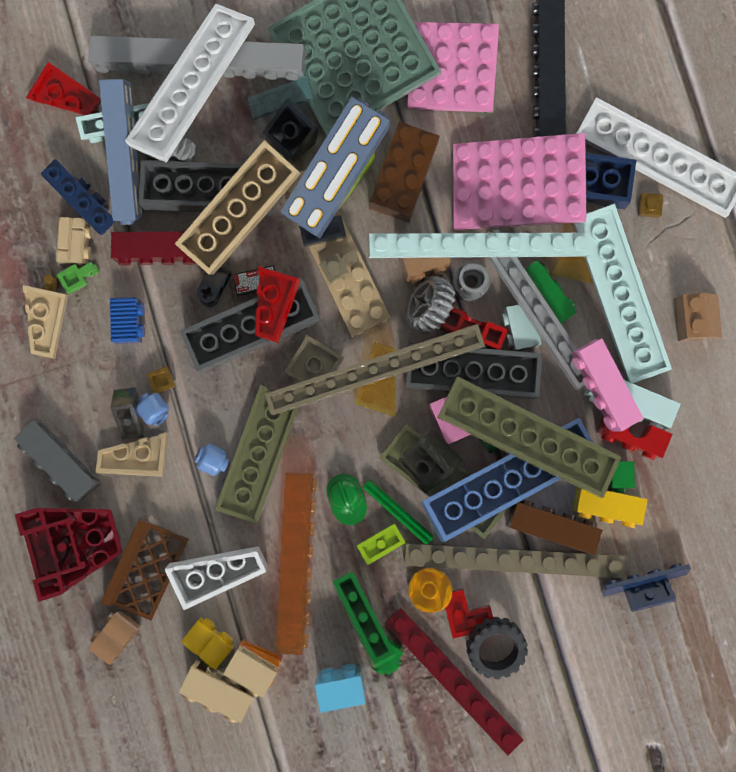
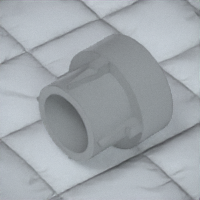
M477 263L461 265L456 270L452 279V286L456 296L469 302L482 298L490 285L487 268ZM468 277L474 278L476 286L468 287L465 279Z

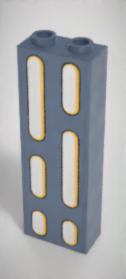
M124 79L99 80L113 221H120V225H130L143 217V208L139 204L140 175L137 149L130 147L125 141L135 126L131 82Z
M351 97L280 211L283 216L318 238H321L390 128L389 117L380 110L375 112L369 108L370 105L361 98L356 100Z

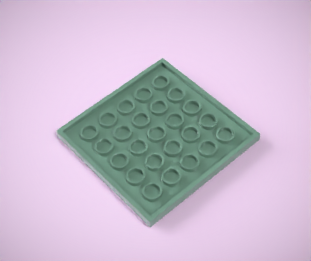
M313 0L268 27L275 43L304 44L306 51L305 78H298L296 81L326 136H328L351 97L356 100L359 98L363 99L370 105L369 108L377 112V110L383 109L441 75L440 68L401 0Z

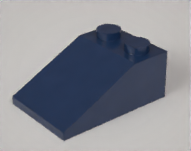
M585 153L586 201L603 207L615 204L617 209H626L631 203L637 160Z

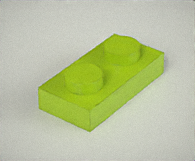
M395 523L356 546L367 565L406 542Z

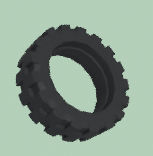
M493 617L490 620L486 618L481 624L477 623L474 626L475 629L468 634L469 640H466L467 655L476 672L480 675L483 674L484 677L489 679L490 677L501 679L503 676L507 678L511 676V673L518 672L520 665H524L526 661L525 656L528 655L526 646L528 644L515 622L511 623L509 619L504 617L503 619ZM506 634L513 638V650L505 659L490 662L480 657V646L489 636Z

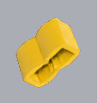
M200 617L181 642L206 664L216 670L233 649V638L226 632L220 633L217 631L215 623L209 618L203 619Z

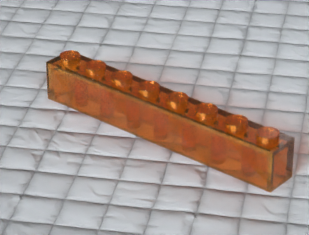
M287 472L285 475L275 654L302 655L304 648H308L309 634H305V626H309L310 612H306V603L311 602V590L307 589V583L312 581V567H308L309 558H313L314 545H310V536H314L315 523H311V514H315L316 501L312 500V492L317 491V478H313V473Z

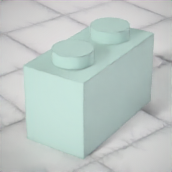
M519 305L506 307L503 310L504 313L501 314L503 326H507L508 335H506L507 346L511 347L512 351L540 346V336Z

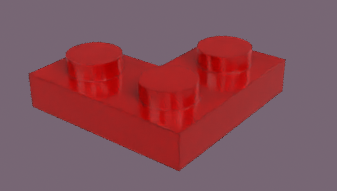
M463 588L452 591V598L445 607L453 639L467 636L470 631L475 629L474 626L477 623L481 624L484 619H493L490 605L468 610Z

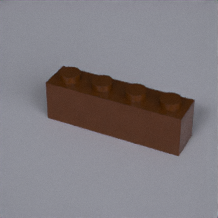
M524 499L512 506L507 527L588 554H596L603 531L596 528L597 523L585 519L583 523L575 521L576 516L564 512L562 516L554 514L555 509L546 506L538 509L533 507V502Z

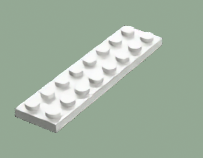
M218 4L214 5L125 141L130 147L164 162L168 161L254 27V18Z
M596 97L576 133H585V143L609 156L637 160L635 170L724 218L729 216L736 203L735 171Z

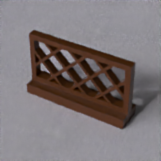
M140 517L100 603L107 606L113 605L152 621L170 581L168 576L165 581L163 580L162 576L167 574L166 572H160L157 561L168 557L170 563L179 562L189 538ZM149 529L158 531L161 540L149 544L146 536ZM173 538L182 541L179 550L170 553L166 541ZM144 540H145V543H146L147 546H144V547L141 548V546H142V544H143V542H144ZM163 543L167 554L155 559L151 547ZM148 549L152 560L140 565L137 555L140 551ZM177 554L176 557H175V559H174V561H173L172 555ZM135 561L137 566L132 568ZM154 563L157 575L146 579L142 567ZM139 569L142 581L131 585L128 574ZM159 578L162 584L161 590L151 593L147 582ZM125 581H126L127 587L122 588L123 585H124V583H125ZM144 584L148 595L136 599L132 588ZM127 590L130 591L133 601L126 604L117 601L120 593ZM158 595L156 601H154L153 596ZM150 598L153 605L150 614L142 611L138 602Z

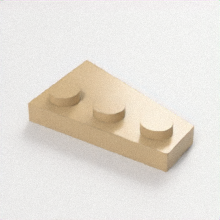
M22 285L26 298L25 310L28 315V335L31 354L55 359L68 295Z
M165 432L154 437L139 439V441L98 450L96 473L164 477L168 433Z

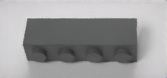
M32 420L14 438L18 443L17 447L34 459L32 462L37 468L44 469L49 474L47 476L53 484L59 485L64 490L63 494L70 501L83 500L101 482L41 420Z

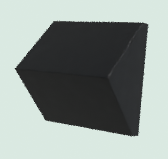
M286 99L263 131V134L292 162H295L316 144L319 128L289 99Z

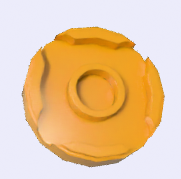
M424 568L412 576L409 582L408 594L415 608L422 612L436 613L442 611L449 604L453 588L450 579L444 572L436 568Z

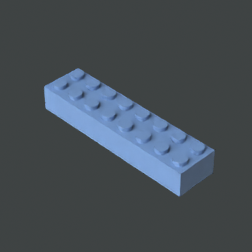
M580 418L562 426V428L593 443ZM510 454L420 503L440 541L446 542L555 483L560 478Z

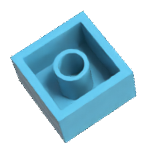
M355 663L343 665V669L325 668L320 671L321 673H317L315 688L320 713L366 704V691L361 665L356 666Z

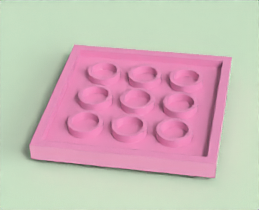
M414 22L440 68L441 75L408 93V110L493 112L499 24Z

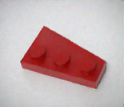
M47 62L26 96L28 100L83 116L95 114L101 104L100 97L49 62Z
M258 266L259 286H257L258 308H256L255 335L278 343L301 280Z

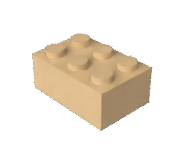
M199 657L190 668L179 693L189 702L196 701L204 705L203 707L210 712L215 713L217 711L223 714L224 718L232 723H241L254 696L249 694L244 686L230 683L226 679L227 676L223 675L226 669L218 666L215 670Z

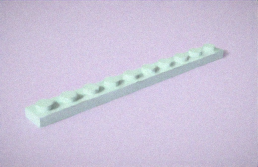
M589 233L369 234L368 251L369 258L580 257L590 255Z

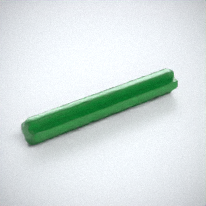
M368 480L363 485V489L424 544H428L433 539V535L372 480Z

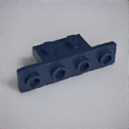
M54 159L41 172V176L98 234L103 235L116 222L113 221L112 215L108 212L109 208L104 204L106 200L98 192L94 194L90 190L91 184L83 177L79 179L73 176L58 160Z
M678 563L664 571L654 569L649 571L648 575L639 576V574H635L621 582L612 580L603 586L601 593L604 597L624 592L631 612L674 602L676 597L669 580L687 575L691 567L689 564L682 566L681 563Z

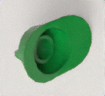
M338 474L333 477L327 485L326 492L334 516L342 524L349 526L358 524L363 520L367 512L366 500L359 482L352 475Z

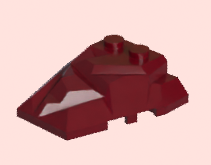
M34 508L14 514L20 536H24L36 578L32 581L38 602L62 595L123 552L111 509Z

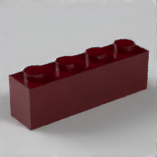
M185 231L111 232V259L118 262V265L129 266L131 262H139L140 265H153V262H161L162 265H174V262H183L185 265L196 264L195 261L175 245Z

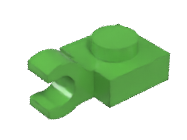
M90 262L82 268L74 264L56 275L66 293L72 294L88 284L87 277L94 276L100 271L96 264L93 265Z

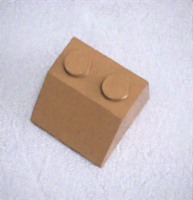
M695 293L683 294L674 298L678 341L722 338L718 295Z

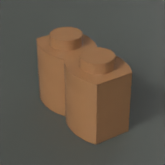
M122 610L116 613L111 612L104 621L106 624L102 631L98 630L90 639L92 644L88 649L108 665H111L118 658L141 627Z

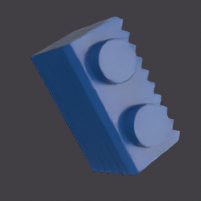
M137 297L110 298L111 342L115 344L142 343V337H145V326L141 324V316L145 314L144 303H141V300Z

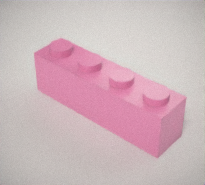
M603 339L593 340L571 352L574 366L581 371L584 377L583 383L594 396L593 402L601 410L605 417L603 419L604 423L611 431L621 432L644 419Z

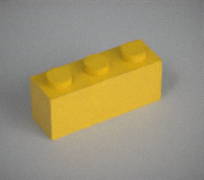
M576 487L572 511L579 512L578 517L591 519L592 515L599 516L602 522L613 524L614 520L622 521V526L635 528V524L643 526L648 499L606 491L604 498H599Z

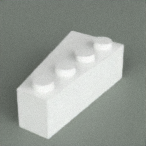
M256 546L169 563L164 570L183 610L267 572L268 564L260 547Z

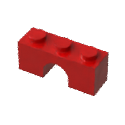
M454 307L449 312L450 316H447L445 323H442L439 329L452 333L478 324L485 345L483 348L500 350L508 329L489 321L481 322L466 315L467 312Z
M604 415L602 416L596 433L602 435V440L609 443L617 441L622 444L621 447L631 452L638 450L643 452L641 456L653 461L655 458L664 457L673 435L672 433L649 425L645 426L641 436L636 438L630 433L629 427L621 432L611 431L604 423Z

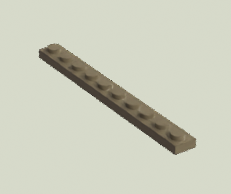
M476 324L266 393L265 396L271 415H276L485 347L479 326Z
M405 543L404 565L625 578L626 556Z

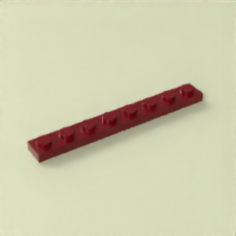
M401 607L385 622V625L507 756L524 741L520 734Z

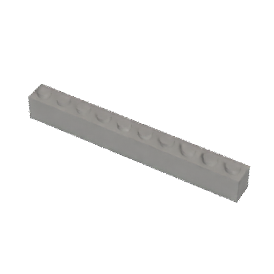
M90 36L88 61L97 71L103 73L111 70L120 73L135 71L141 74L158 72L162 75H169L191 40ZM243 42L222 76L227 78L243 76L248 79L265 77L270 80L279 77L293 81L298 80V78L304 79L306 65L304 44Z

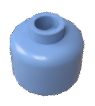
M145 393L138 399L139 403L136 406V412L146 424L157 426L168 418L169 406L158 393Z
M206 444L204 447L201 446L194 462L197 463L198 470L215 476L220 471H225L229 460L226 459V451L212 444Z

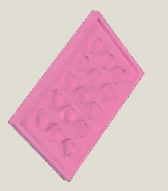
M585 133L453 144L454 229L467 230L587 222Z

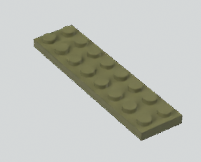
M460 377L455 379L437 417L599 498H604L621 459V456Z

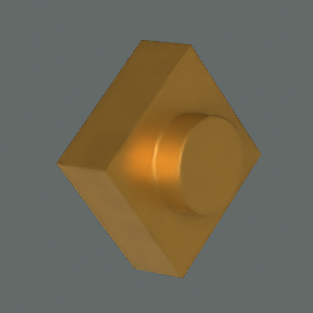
M641 193L639 195L638 216L660 218L662 216L663 195Z
M168 366L146 374L153 393L160 394L176 387Z

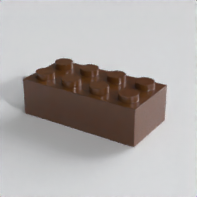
M399 121L371 196L369 209L410 223L438 146L439 135Z

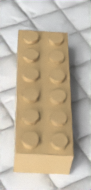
M264 140L175 245L208 274H215L301 174Z

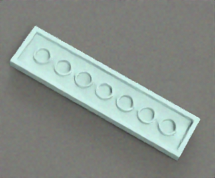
M615 204L586 214L587 222L572 224L575 233H589L590 255L584 256L627 381L635 383L672 370Z

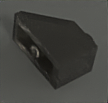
M136 387L113 391L110 408L122 439L144 437L143 419L139 416L136 409L139 403Z

